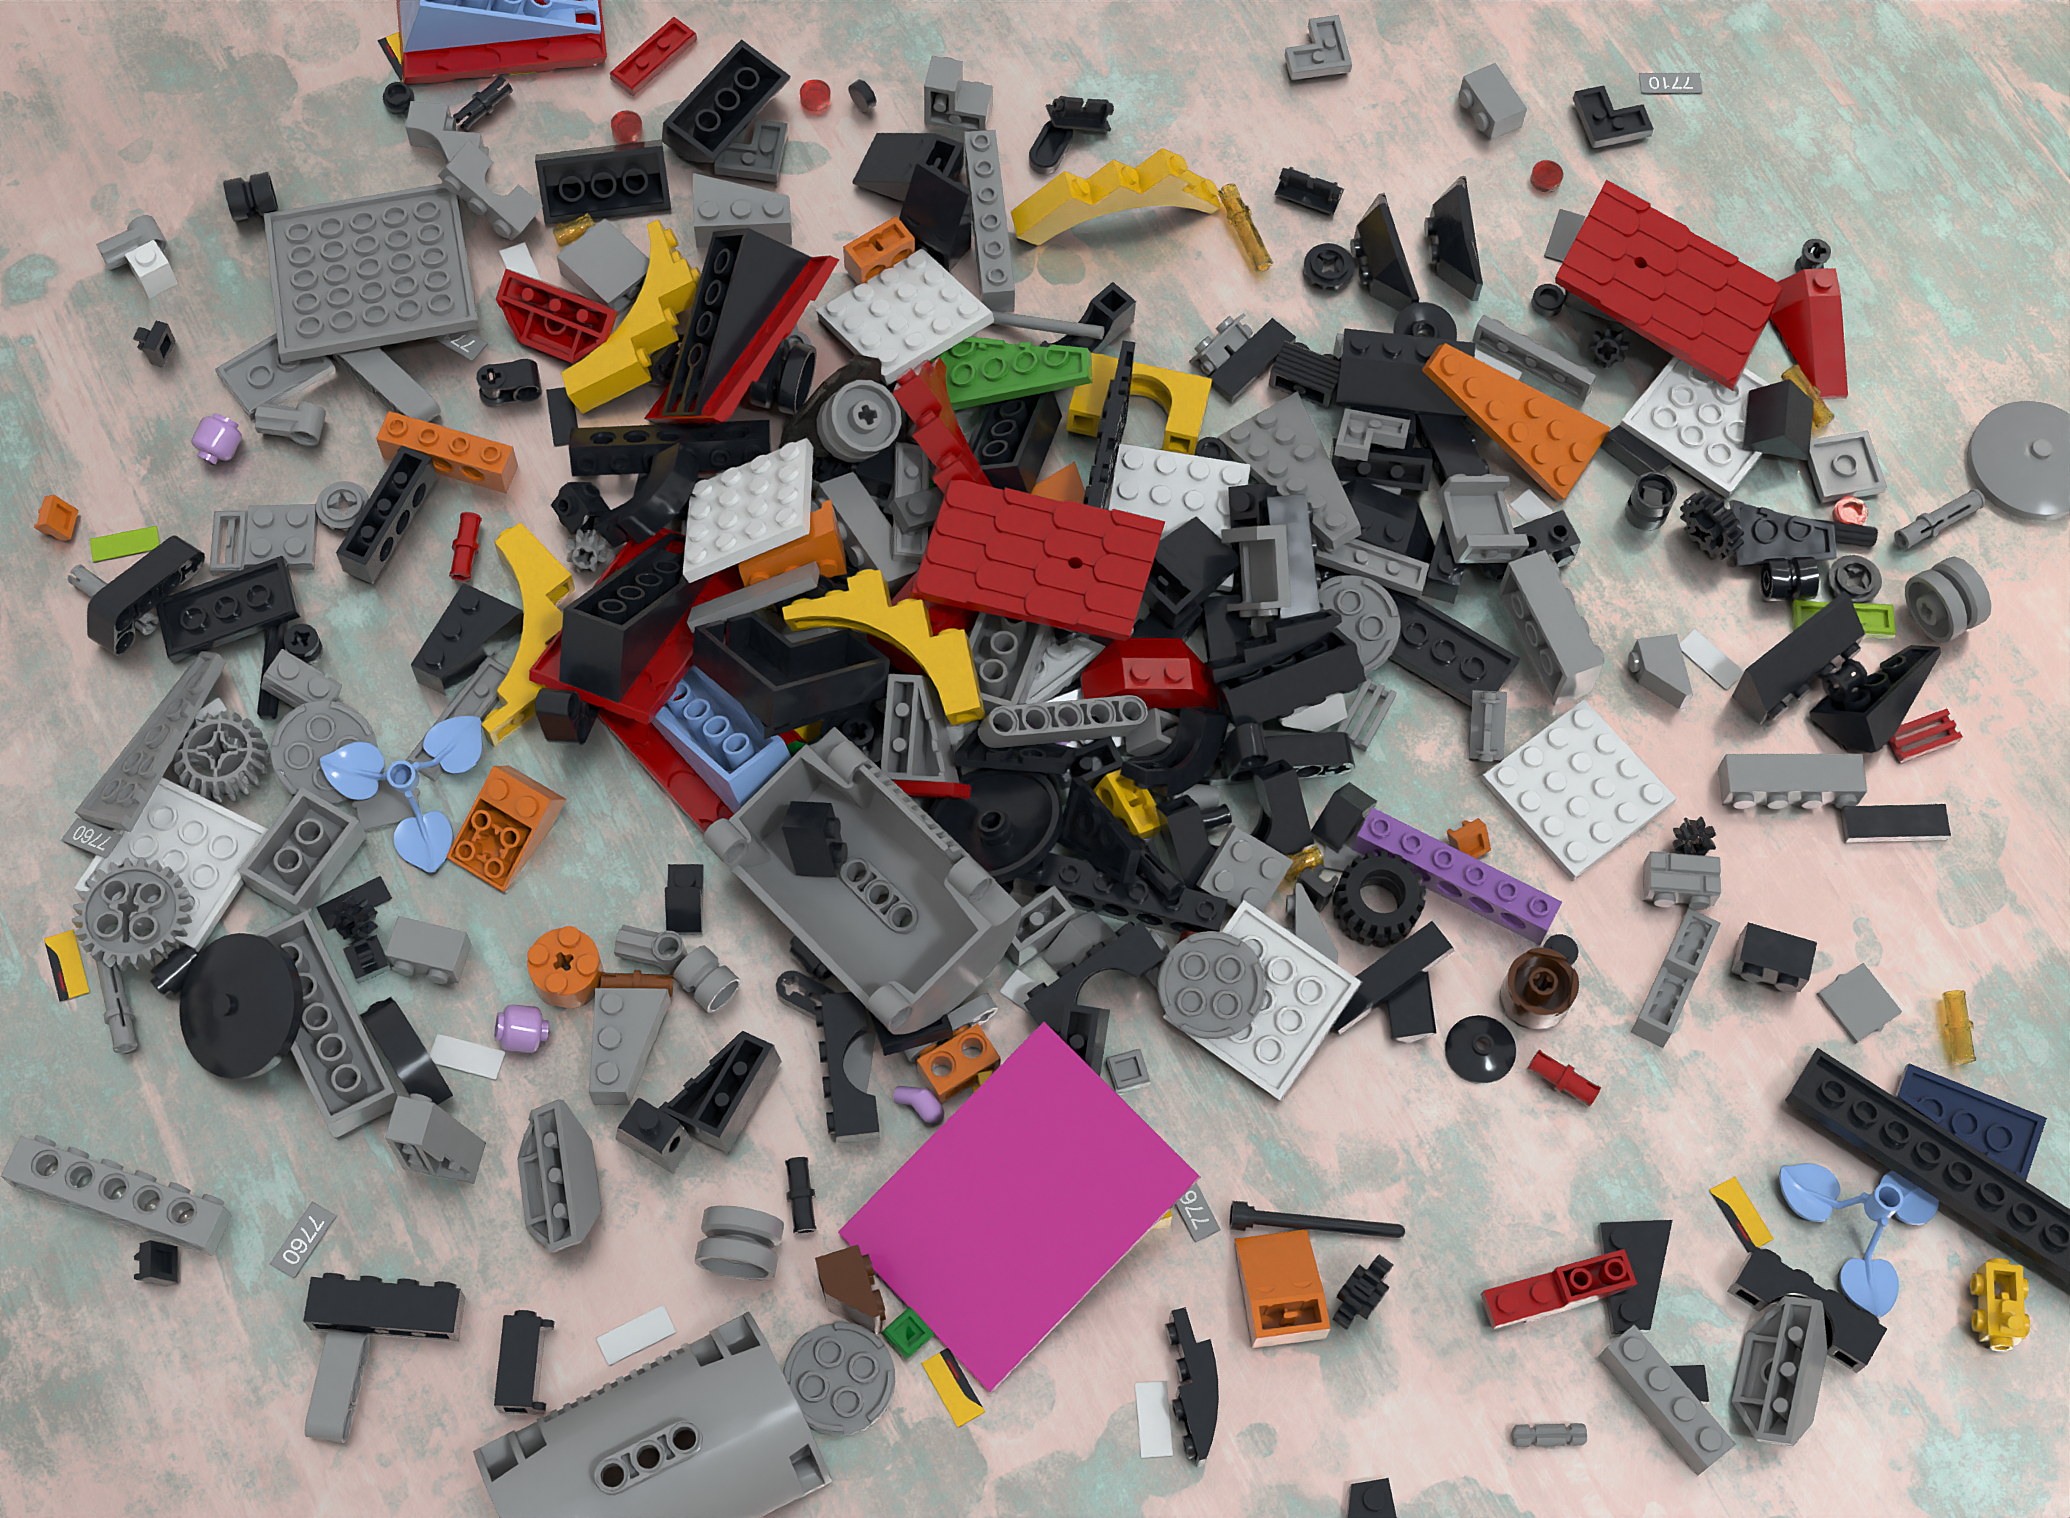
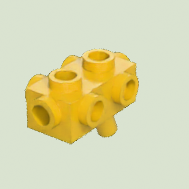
M2003 1258L1988 1259L1987 1262L1977 1269V1273H1973L1971 1276V1294L1978 1295V1309H1974L1972 1312L1971 1326L1973 1331L1979 1332V1342H1990V1349L2012 1350L2013 1345H2017L2026 1339V1336L2029 1334L2030 1318L2028 1314H2025L2024 1300L2028 1296L2029 1286L2027 1278L2023 1277L2022 1265H2012L2009 1260ZM1994 1284L1998 1285L2001 1290L1999 1295L1994 1294Z

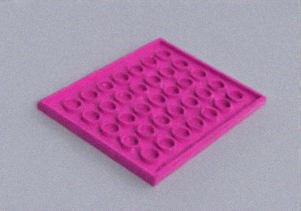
M1043 1022L838 1233L851 1247L859 1245L861 1255L869 1254L873 1270L908 1307L910 1306L935 1335L988 1391L993 1392L1201 1177L1067 1043Z

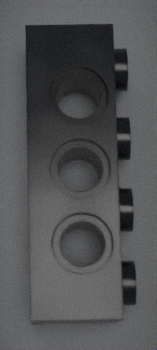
M403 445L400 447L336 552L343 572L369 583H374L438 477L432 457Z

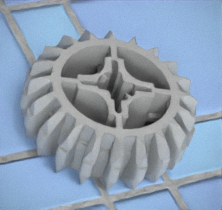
M222 710L218 719H214L211 714L207 713V721L203 723L194 719L193 724L195 728L188 730L185 735L186 739H183L173 758L176 764H174L173 768L175 773L179 775L181 785L185 788L188 787L190 792L200 794L201 797L208 800L214 796L216 802L220 804L225 795H228L230 800L235 801L236 793L239 791L248 795L249 789L247 786L249 784L259 786L260 781L256 775H266L267 769L264 764L269 762V755L266 752L268 744L263 739V733L260 728L254 727L250 719L242 720L241 716L236 712L228 718L227 714ZM229 737L245 742L247 748H239L238 745L230 744ZM195 766H203L204 769H210L213 772V777L198 773L195 770Z

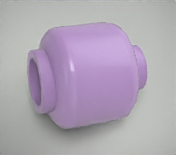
M214 413L212 417L202 418L191 440L192 445L199 450L197 457L213 465H216L218 460L230 461L242 439V435L237 429L239 425L217 413Z
M508 1005L503 1013H497L495 1041H500V1045L505 1051L533 1053L538 1049L540 1041H547L549 1021L542 1020V1013L538 1007Z

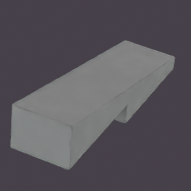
M1688 908L1631 1033L1664 1048L1675 1028L1694 981L1699 975L1721 924L1720 922Z

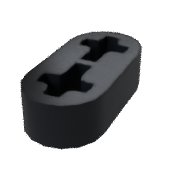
M677 333L679 340L655 351L649 357L652 363L651 366H648L652 379L648 382L649 384L663 387L670 384L679 355L677 353L681 348V345L679 347L678 343H682L684 334Z
M794 970L782 973L776 982V993L779 1001L815 1021V1006H817V1003L810 998L821 1001V995L836 993L831 988ZM794 982H798V990L805 995L803 996L795 991L787 995L784 985L791 986Z

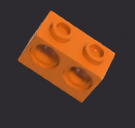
M895 216L843 246L844 268L858 285L868 283L869 279L882 273L887 268H894L893 265L915 253V238L899 218Z
M978 1023L971 1028L968 1026L959 1028L953 1032L954 1037H950L949 1041L940 1046L933 1044L919 1054L917 1072L941 1105L977 1084L978 1073L991 1070L994 1073L1001 1066V1057ZM968 1047H976L982 1053L976 1058H968L962 1052ZM938 1065H945L951 1069V1072L946 1076L940 1077L935 1075L932 1070Z

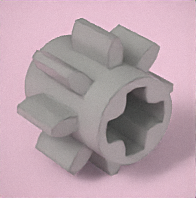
M579 529L576 533V541L573 539H568L566 548L571 551L568 553L566 561H573L578 566L577 571L579 572L582 568H590L595 572L597 561H606L607 553L601 550L605 548L607 541L606 539L600 540L595 535L596 530L594 529L591 533H583Z

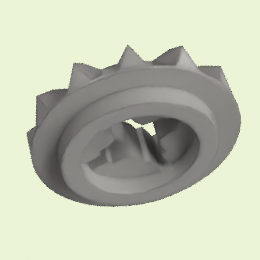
M348 481L333 483L326 487L318 496L316 512L321 522L328 525L332 530L337 528L347 532L348 528L353 526L369 500V496L356 483ZM343 497L348 506H351L347 508L345 515H342L340 510L337 509L341 507Z

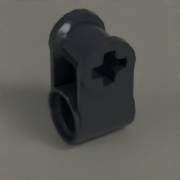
M519 359L513 362L488 364L481 367L477 372L476 380L480 387L479 397L485 405L490 407L518 402H532L542 396L538 365L534 360ZM489 373L493 375L492 380H490ZM492 391L496 392V398H493Z

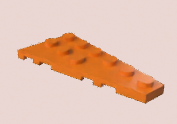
M1446 343L1436 348L1422 368V371L1557 502L1566 498L1603 442L1605 435L1611 429V427Z

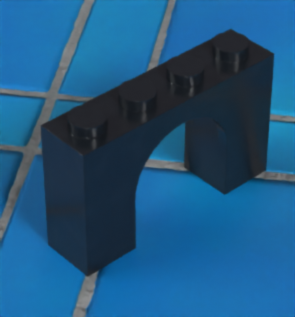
M1284 759L1251 770L1260 803V816L1255 829L1250 835L1283 855L1298 854L1304 850V847L1314 844L1296 769ZM1186 794L1155 807L1174 875L1185 883V888L1199 891L1202 888L1196 884L1219 846L1209 842L1200 807Z

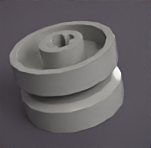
M856 380L844 385L821 406L817 417V432L823 446L834 457L846 462H863L874 457L894 441L898 436L901 426V410L894 395L885 386L872 380Z
M1955 556L1946 558L1933 565L1931 570L1922 571L1909 578L1905 585V599L1913 620L1922 632L1934 641L1940 643L1949 642L1963 634L1965 630L1972 629L1985 622L1991 615L1989 591L1974 567L1964 559Z
M719 1205L711 1206L704 1210L701 1230L708 1238L698 1242L694 1260L696 1265L715 1274L739 1279L765 1280L775 1277L778 1255L771 1248L781 1244L784 1230V1222L762 1211L737 1206Z

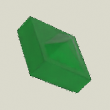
M910 1306L881 1332L905 1361L935 1335Z

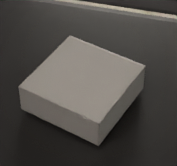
M1140 1048L1106 1057V1065L1117 1094L1150 1085V1077Z

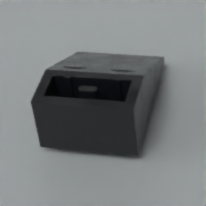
M876 133L852 182L854 185L904 202L916 163L919 160L928 166H935L943 175L956 182L964 166V143L935 133Z
M919 160L916 163L899 220L915 238V252L920 249L925 250L948 272L954 268L971 248L972 192L963 183L955 182L943 175L935 166H928Z
M1196 516L1159 541L1142 600L1174 629L1241 566L1240 556L1226 543H1222V539Z

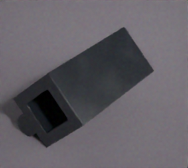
M517 1310L514 1312V1315L503 1316L494 1406L499 1413L537 1415V1412H546V1403L538 1402L545 1330H554L555 1321L542 1319L534 1311Z

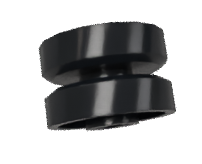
M782 340L757 382H751V403L769 409L777 402L781 413L797 417L806 404L812 386L817 359L816 348L798 342L790 350L788 340Z
M874 702L823 719L820 727L821 739L831 729L836 727L881 769L886 709L878 702Z

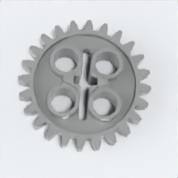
M140 857L136 866H133L129 858H125L123 868H118L114 862H111L110 873L106 874L103 870L98 869L97 872L100 879L97 882L91 879L86 880L91 888L89 892L78 891L77 894L84 903L73 905V909L79 914V916L72 918L73 924L76 928H79L74 934L79 941H83L80 945L86 953L91 952L90 955L96 962L103 958V963L107 968H111L116 961L121 971L126 970L129 962H132L137 971L140 970L142 960H147L151 966H155V955L159 954L167 959L168 954L165 949L168 946L176 949L180 947L175 937H187L188 935L181 925L192 923L189 914L185 913L193 909L191 902L186 900L190 893L186 887H182L184 883L180 876H174V872L169 866L162 870V866L157 860H154L149 867L144 857ZM138 885H140L135 895V889ZM126 891L122 898L112 901L116 893ZM161 894L156 902L147 903L151 896ZM118 924L114 932L104 934L109 926ZM154 927L149 935L140 937L144 929ZM129 933H130V934H131L130 940H129L127 943H125V942L127 941L128 936H129Z

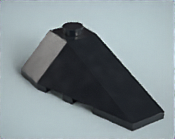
M1908 646L1881 662V670L1868 675L1867 683L1852 689L1845 700L1838 702L1827 695L1809 712L1810 717L1847 749L1862 750L1866 753L1879 751L1896 734L1941 654L1940 647Z

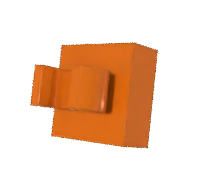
M54 494L44 496L42 507L38 510L39 518L37 524H34V528L44 535L50 534L60 541L70 540L79 510Z
M1479 818L1472 822L1462 821V827L1456 831L1452 829L1447 830L1450 845L1475 859L1491 851L1486 824Z

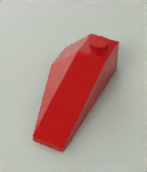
M1836 268L1804 269L1777 282L1782 287V292L1769 321L1773 327L1776 326L1783 337L1782 343L1787 351L1790 350L1799 365L1797 369L1814 399H1846L1848 397L1842 301Z

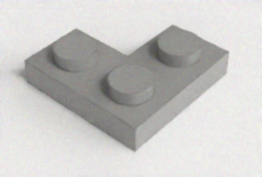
M1339 15L1309 19L1308 29L1312 44L1287 47L1285 49V59L1291 80L1348 73L1352 69V61Z
M1345 408L1334 455L1348 460L1367 461L1371 443L1379 444L1386 448L1404 449L1410 420Z

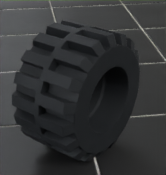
M1371 851L1365 853L1363 859L1360 856L1356 857L1351 865H1347L1335 888L1332 905H1336L1333 913L1335 919H1342L1339 924L1340 928L1343 931L1349 929L1351 931L1349 937L1356 941L1357 937L1364 939L1362 944L1370 946L1372 941L1377 942V947H1385L1388 941L1393 945L1399 942L1402 936L1405 938L1418 921L1426 900H1423L1426 888L1425 886H1420L1423 880L1420 872L1416 874L1412 872L1415 866L1410 861L1406 865L1401 862L1403 856L1395 854L1394 858L1388 857V851H1380L1379 855L1375 856L1374 852ZM1369 885H1379L1388 889L1396 899L1397 910L1389 913L1373 911L1362 900L1360 889Z

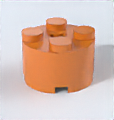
M565 926L543 934L529 948L527 953L528 972L536 993L546 1004L565 1007V1009H575L586 1005L594 999L595 988H600L601 972L604 969L598 949L588 935L573 926ZM567 966L570 969L565 971L563 967Z

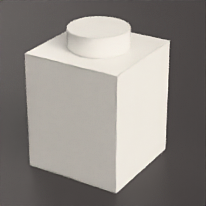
M154 240L125 254L135 278L149 299L178 284L168 260Z

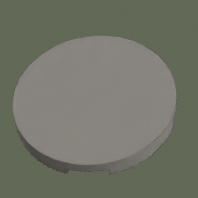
M1337 576L1321 583V588L1318 590L1319 603L1323 604L1324 610L1333 609L1341 615L1342 623L1336 627L1354 642L1359 659L1365 669L1364 674L1376 670L1392 655L1400 637L1401 621L1395 601L1377 582L1361 576Z
M317 700L302 704L290 711L281 720L274 732L271 742V760L275 774L284 788L294 796L303 787L330 804L345 801L349 798L338 792L328 781L322 770L320 758L353 742H367L378 748L374 731L363 715L344 703L332 700Z
M1200 932L1182 940L1167 954L1166 959H1164L1158 977V994L1161 1005L1168 1017L1182 1031L1203 1039H1222L1235 1035L1245 1029L1261 1010L1266 993L1265 973L1258 956L1245 942L1223 932Z
M834 1322L815 1328L808 1333L806 1332L791 1348L783 1368V1374L809 1428L824 1435L847 1436L867 1429L884 1414L894 1394L895 1369L888 1349L875 1333L855 1323Z

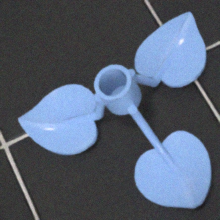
M458 716L437 723L428 731L423 742L424 750L434 758L433 760L421 763L414 762L412 765L404 760L395 761L383 774L381 773L385 767L384 757L376 746L367 742L347 744L330 754L322 756L320 764L331 785L347 798L353 800L372 798L378 791V780H388L395 790L405 793L416 818L409 817L398 824L394 833L395 848L399 855L408 863L421 868L427 873H433L447 859L446 856L453 842V830L447 817L439 811H430L422 816L412 793L419 784V774L417 771L434 767L438 763L441 764L446 772L452 774L465 773L471 770L478 763L482 753V721L479 717Z
M1810 1163L1782 1166L1779 1172L1782 1194L1790 1208L1800 1217L1813 1222H1824L1830 1217L1832 1207L1842 1209L1863 1203L1866 1215L1871 1220L1877 1221L1878 1225L1866 1249L1864 1260L1860 1258L1848 1260L1840 1270L1839 1281L1843 1293L1857 1307L1879 1318L1886 1315L1892 1309L1897 1299L1899 1280L1890 1262L1883 1259L1872 1261V1254L1882 1231L1888 1224V1219L1894 1214L1899 1220L1907 1224L1922 1225L1927 1223L1936 1214L1939 1200L1892 1170L1882 1177L1878 1187L1870 1195L1863 1192L1860 1196L1844 1201H1836L1840 1195V1184L1835 1175L1827 1168Z

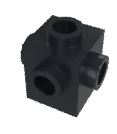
M568 482L560 488L558 496L551 504V507L558 515L559 521L568 529L571 535L576 534L579 529L583 533H591L594 529V519L611 510L601 497L598 488L591 482Z

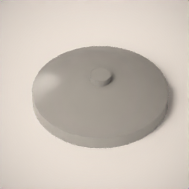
M2036 401L2012 402L1992 410L1981 420L1968 445V466L1978 489L1995 506L2019 518L2049 521L2070 515V414L2056 406Z

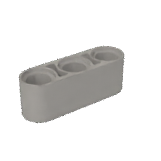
M330 1329L328 1331L306 1417V1437L345 1443L347 1440L368 1356L369 1334Z

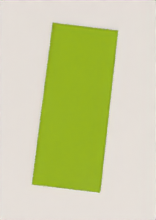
M157 525L90 539L93 562L151 551L160 545Z

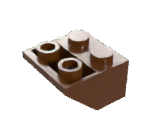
M855 1245L816 1257L817 1274L828 1311L850 1323L861 1325L875 1334L881 1333V1321L886 1320L885 1306L880 1290L872 1291L871 1288L872 1285H875V1274L869 1254L861 1255L859 1245Z

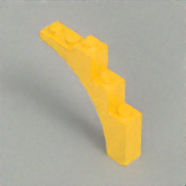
M1161 148L1135 168L1113 159L1086 180L1063 171L1010 212L1017 238L1040 246L1052 237L1075 225L1126 209L1149 206H1177L1213 214L1221 208L1217 196L1218 189L1210 179H1205L1187 170V163L1181 155Z
M659 219L647 224L650 238V262L644 285L634 306L605 343L601 344L583 360L561 372L567 395L582 414L651 381L648 366H651L652 363L648 355L679 340L675 326L679 325L676 314L693 305L701 271L698 267L692 269L678 250L676 251L675 247L679 246V242L671 228L666 230Z
M866 569L857 572L855 576L848 577L849 591L834 590L826 593L825 597L813 600L806 598L798 599L792 602L791 605L782 607L784 620L792 632L813 628H850L853 631L870 634L896 646L915 660L932 679L939 692L945 714L952 726L986 718L970 640L965 630L946 629L939 632L938 636L933 637L929 613L923 600L905 599L898 602L896 606H892L888 584L881 570Z

